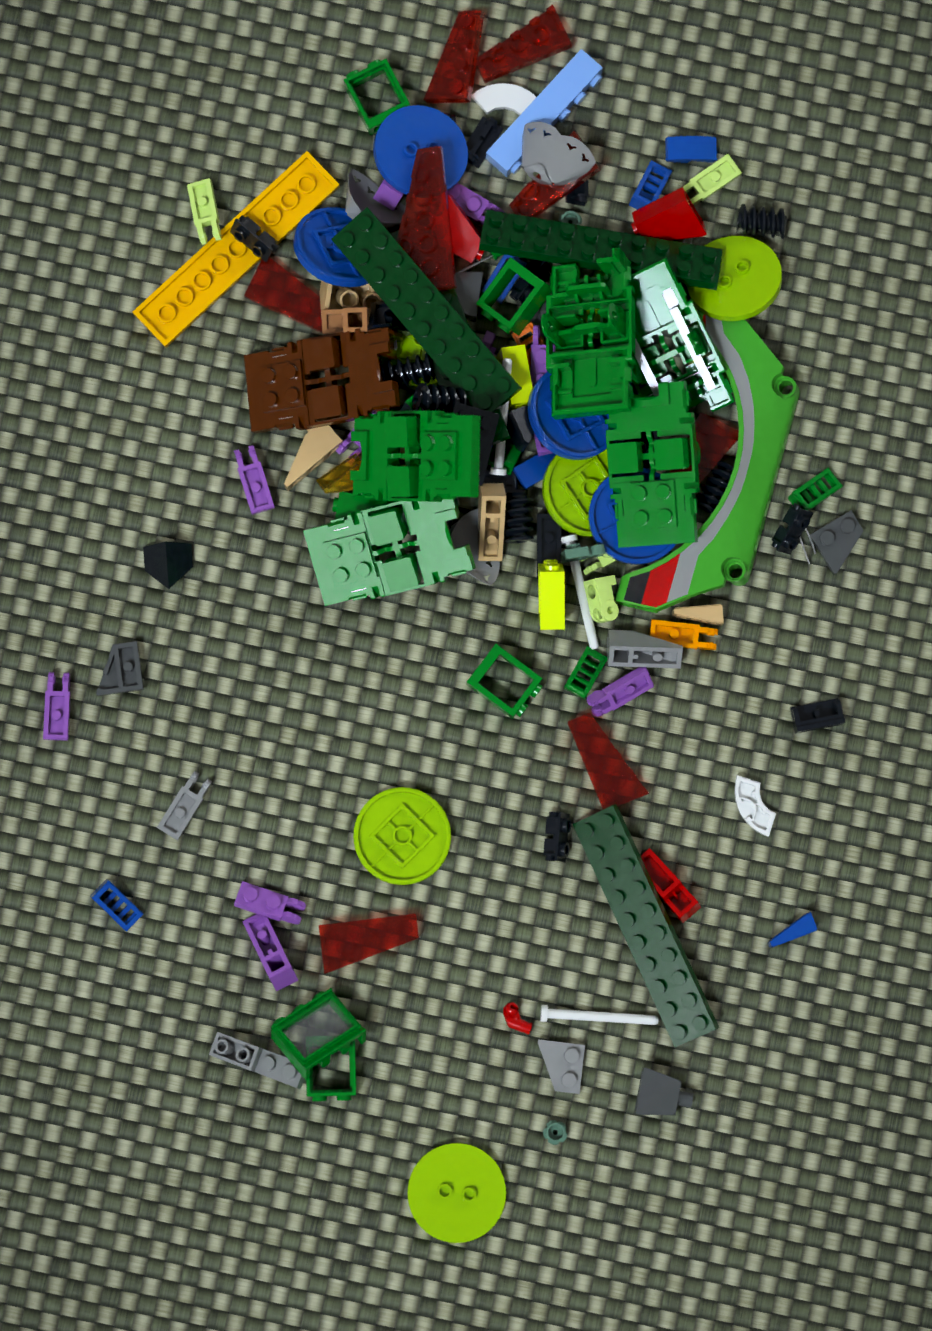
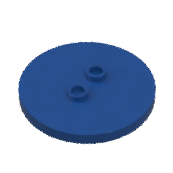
M412 105L392 112L382 122L374 138L373 154L380 174L393 188L408 196L416 198L440 196L450 191L459 182L466 170L468 147L462 131L449 116L432 107Z
M326 207L314 210L300 220L293 238L294 251L298 260L309 273L326 283L340 287H359L369 284L331 240L352 219L345 212V208Z
M546 372L535 383L528 399L529 422L538 440L554 454L570 460H586L602 453L607 449L606 430H608V424H605V419H609V414L555 420L551 416L550 376L552 374Z
M643 468V472L615 474V477L645 475V481H650L649 474L651 470ZM655 473V480H661L660 473ZM609 477L598 486L590 501L588 522L597 545L604 544L605 553L608 556L626 564L640 565L656 561L674 548L676 544L618 548V519L615 517V505L617 503H615V499H610V495H613V488L610 489Z

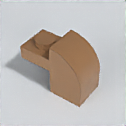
M368 307L322 310V334L344 333L347 331L355 333V329L359 328L361 332L368 333Z

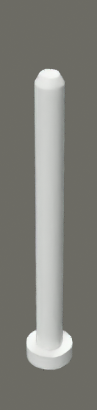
M504 358L502 365L511 375L512 360L511 358ZM509 401L500 408L506 426ZM506 440L496 444L494 467H490V474L507 475V468H503Z
M577 534L561 538V543L566 544V546L575 544V541H578ZM580 561L570 562L589 647L592 650L598 649L599 643L589 610Z
M543 1004L541 1005L540 1022H547V1018L656 1025L659 1021V1017L656 1015L548 1009V1005Z

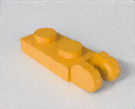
M653 619L651 620L649 636L682 645L685 649L716 650V644L712 642H698L699 633L708 636L718 635V629L700 627L697 624Z

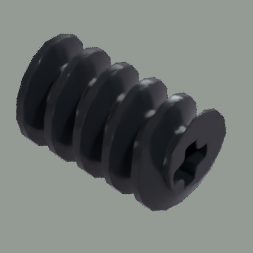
M742 204L738 211L736 233L741 227L743 235H746L748 230L751 229L753 236H756L758 230H761L762 237H765L767 232L770 231L772 238H775L777 232H780L781 239H784L787 216H785L783 208H780L776 215L773 207H770L766 214L764 206H761L759 211L756 212L754 205H751L747 211L746 205Z
M425 352L424 360L420 358L419 354H416L415 362H412L411 358L406 356L405 364L402 363L400 357L397 358L396 365H393L389 359L387 367L382 365L384 381L393 380L398 382L399 389L402 388L403 383L406 387H410L412 380L415 385H419L422 379L428 384L431 377L435 381V374L431 366L432 359L427 352Z
M420 383L413 395L412 411H419V407H421V411H428L430 408V411H438L439 409V411H445V413L448 410L449 413L452 402L467 405L466 393L463 388L455 389L451 386L446 388L443 385L436 386L435 384L427 385L426 383Z
M723 461L717 462L719 469L715 468L712 470L714 477L710 476L707 478L706 481L709 485L702 486L701 489L704 493H698L696 496L699 500L697 501V506L711 514L720 502L734 468Z
M525 492L506 493V499L508 500L506 501V509L509 510L505 511V518H508V520L505 521L504 527L509 529L504 531V536L509 539L504 540V543H526L533 540V536L527 535L528 531L533 530L532 526L527 525V522L532 521L533 517L526 515V513L533 511L532 507L526 506V503L532 502L533 498L527 497Z

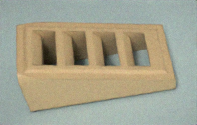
M721 604L677 607L672 611V616L676 618L717 626L724 624L723 607Z

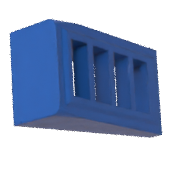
M651 160L629 205L638 210L658 200L672 170ZM650 172L664 177L663 180L651 175ZM646 180H648V181H650V182H652V183L658 185L659 187H656V186H654V185H652V184L646 182ZM642 189H644V190H646V191H648V192H650V193H652V194H655V195L652 196V195H650V194L644 192Z
M504 254L481 291L483 293L486 291L510 257L523 267H526L528 263L519 257ZM515 274L503 293L496 300L497 302L502 304L519 278V275Z
M108 879L90 895L126 932L143 915ZM110 888L112 892L101 901L99 898ZM117 895L119 899L109 908L107 904ZM125 902L127 905L116 915L114 912ZM132 909L134 912L123 922L121 918Z
M811 912L804 914L768 942L769 947L772 948L817 931V926Z

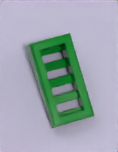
M828 467L793 491L788 500L792 505L797 503L803 509L811 511L841 489L843 485ZM822 478H825L829 485L832 487L830 490L821 480ZM814 484H817L824 494H821ZM807 489L814 496L815 500H813L811 496L808 494V492L806 491Z
M587 646L567 680L564 689L585 700L604 667L607 657ZM590 655L599 660L600 664L596 665L587 660L586 657ZM584 663L592 667L596 671L593 674L592 672L581 667L582 664ZM578 671L590 677V681L578 676ZM575 679L586 686L585 690L573 684V680Z

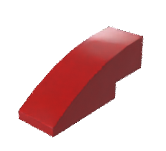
M650 848L641 855L660 899L684 923L701 908L699 902Z

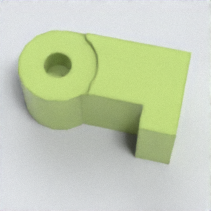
M615 575L583 581L592 619L597 623L615 620L619 614V608L614 602L612 585L617 584Z

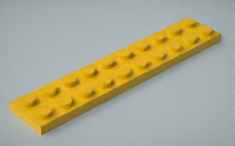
M306 151L221 230V240L216 241L213 237L132 313L167 348L262 260L230 233L236 218L239 219L242 215L244 217L248 216L261 227L256 233L257 235L266 231L279 244L298 226L300 220L305 215L316 210L340 187V184Z

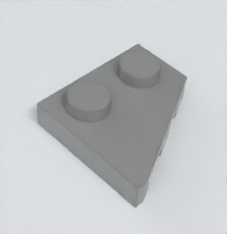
M538 1039V1046L554 1090L557 1092L580 1094L585 1045Z

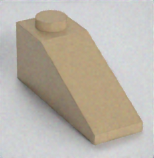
M330 426L307 429L308 433L304 436L284 483L288 491L336 452L337 448L343 443Z
M483 483V486H479L478 561H502L506 509L504 483Z

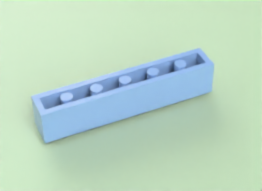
M581 49L486 152V160L506 177L511 172L515 174L522 164V134L524 126L531 122H544L552 126L558 121L563 122L571 113L569 109L574 104L579 105L587 95L585 93L590 86L594 88L601 81L603 67ZM528 128L527 130H529V132L531 133V132H532L533 130H535L536 128H533V129H529V128ZM543 130L544 136L551 135L550 133H546V131Z

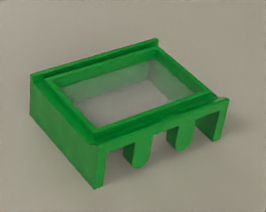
M332 988L325 992L317 993L305 1005L297 1006L285 1018H278L271 1026V1039L302 1077L308 1080L310 1078V1069L315 1065L320 1064L322 1068L326 1067L330 1063V1056L338 1050L342 1055L346 1054L350 1050V1043L355 1039H358L361 1044L366 1042V1029L358 1023L333 993Z

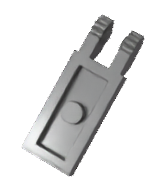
M196 771L190 776L185 786L181 787L157 826L159 830L177 841L204 800V795L212 784V781L207 779L202 784L197 795L191 792L190 789L199 778V773Z

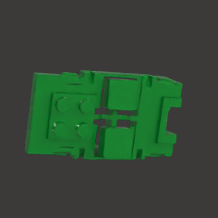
M612 248L613 257L596 259V263L605 276L597 274V277L590 278L588 275H585L583 279H580V268L576 263L552 266V275L550 276L552 295H546V313L542 314L541 327L546 337V370L552 374L550 376L551 416L555 420L631 412V365H635V359L632 356L635 355V298L632 294H635V289L629 284L631 281V261H629L620 248ZM600 308V310H597V313L601 316L600 322H594L595 309ZM584 310H590V314L587 317L588 323L578 317L584 316ZM594 333H600V343L604 345L600 346V349H595ZM553 344H555V349L557 350L553 352Z
M686 381L658 383L659 396L641 398V395L633 394V387L631 386V412L609 414V419H605V424H608L606 444L610 489L613 488V495H610V499H615V503H617L615 505V517L618 519V548L698 542L696 521L698 510L695 493L700 492L698 464L700 463L701 451L696 441L694 412H689L688 410L690 399ZM657 431V437L690 434V438L653 440L652 432ZM641 432H646L649 442V453L642 454L644 442L613 443V441L642 438ZM649 459L651 467L650 481H645V475L615 477V474L643 472V460ZM689 465H692V471L660 474L661 480H655L656 470L689 468Z
M378 411L377 414H370L368 417L359 416L360 418L355 419L354 431H351V441L360 442L362 460L359 470H350V480H353V496L375 498L376 501L443 502V499L455 500L457 497L479 496L481 416L458 415L457 413H445V411ZM399 415H420V417H416V416H399ZM417 422H420L421 453H419V443L417 438ZM400 448H405V453H400ZM400 458H405V465H400ZM415 496H418V498H397V497H415Z

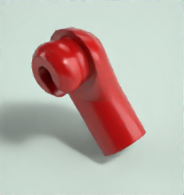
M509 1002L503 1008V1015L507 1026L529 1035L533 1023L522 1020L518 1011V1005L514 1002Z

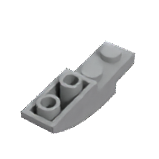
M217 1032L209 1053L210 1056L301 1089L304 1078L287 1057Z

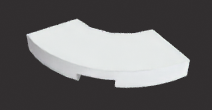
M499 83L479 89L471 95V98L486 114L494 110L507 109L514 111L520 116L536 99V96L520 86Z
M737 775L734 793L736 805L741 816L756 832L769 837L776 813L769 810L762 802L760 796L761 783Z

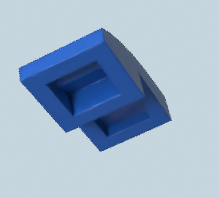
M674 136L665 138L667 162L689 163L690 161L713 163L717 161L716 137Z
M556 454L536 455L513 468V472L524 490L543 480L546 468Z

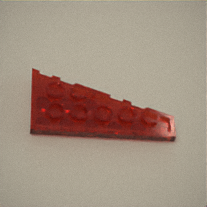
M435 146L417 149L411 175V186L409 193H407V204L405 213L402 215L397 242L439 291L455 289L457 285L443 148Z

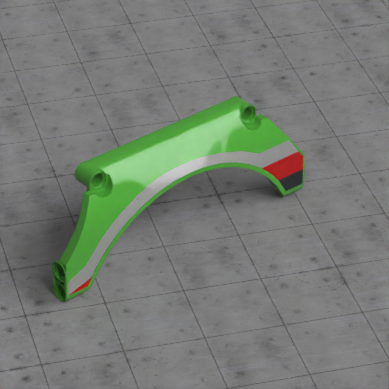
M698 310L722 360L721 363L727 370L726 374L734 393L738 411V449L727 488L708 520L697 531L698 542L684 543L665 558L645 568L622 576L615 603L658 613V611H662L694 596L725 587L726 581H730L735 586H743L750 578L800 396V389L792 378L783 376L785 368L746 320H717ZM786 386H793L791 393L782 394ZM741 568L743 570L740 577L732 578V573L735 569Z

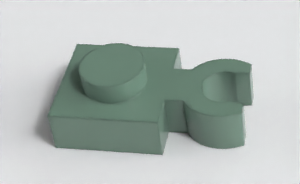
M580 543L566 546V550L560 554L562 563L585 560L586 558L601 557L605 554L604 544L590 547H581Z

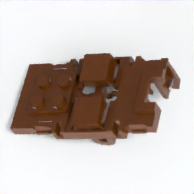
M388 327L368 330V333L361 332L359 328L355 329V333L347 331L297 340V343L287 342V347L274 348L272 351L244 355L251 432L261 433L277 429L282 431L293 429L294 427L299 430H307L355 421L356 418H360L359 416L368 417L375 411L376 413L378 411H391L392 408L400 407L398 382L393 380L382 382L381 375L383 374L380 370L382 359L379 356L381 355L392 360L397 359V342L403 341V335ZM343 365L344 368L348 367L349 372L336 375L335 368ZM323 370L325 372V377L319 379L310 378L312 372ZM348 377L350 379V383L345 384V388L337 384V380ZM326 382L327 387L311 388V384Z

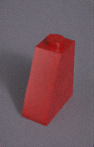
M683 187L632 212L634 222L631 223V226L636 235L664 240L703 237L707 235L704 221Z
M444 193L430 219L438 244L470 263H475L476 260L481 261L486 252L479 250L481 234L454 197L449 193Z

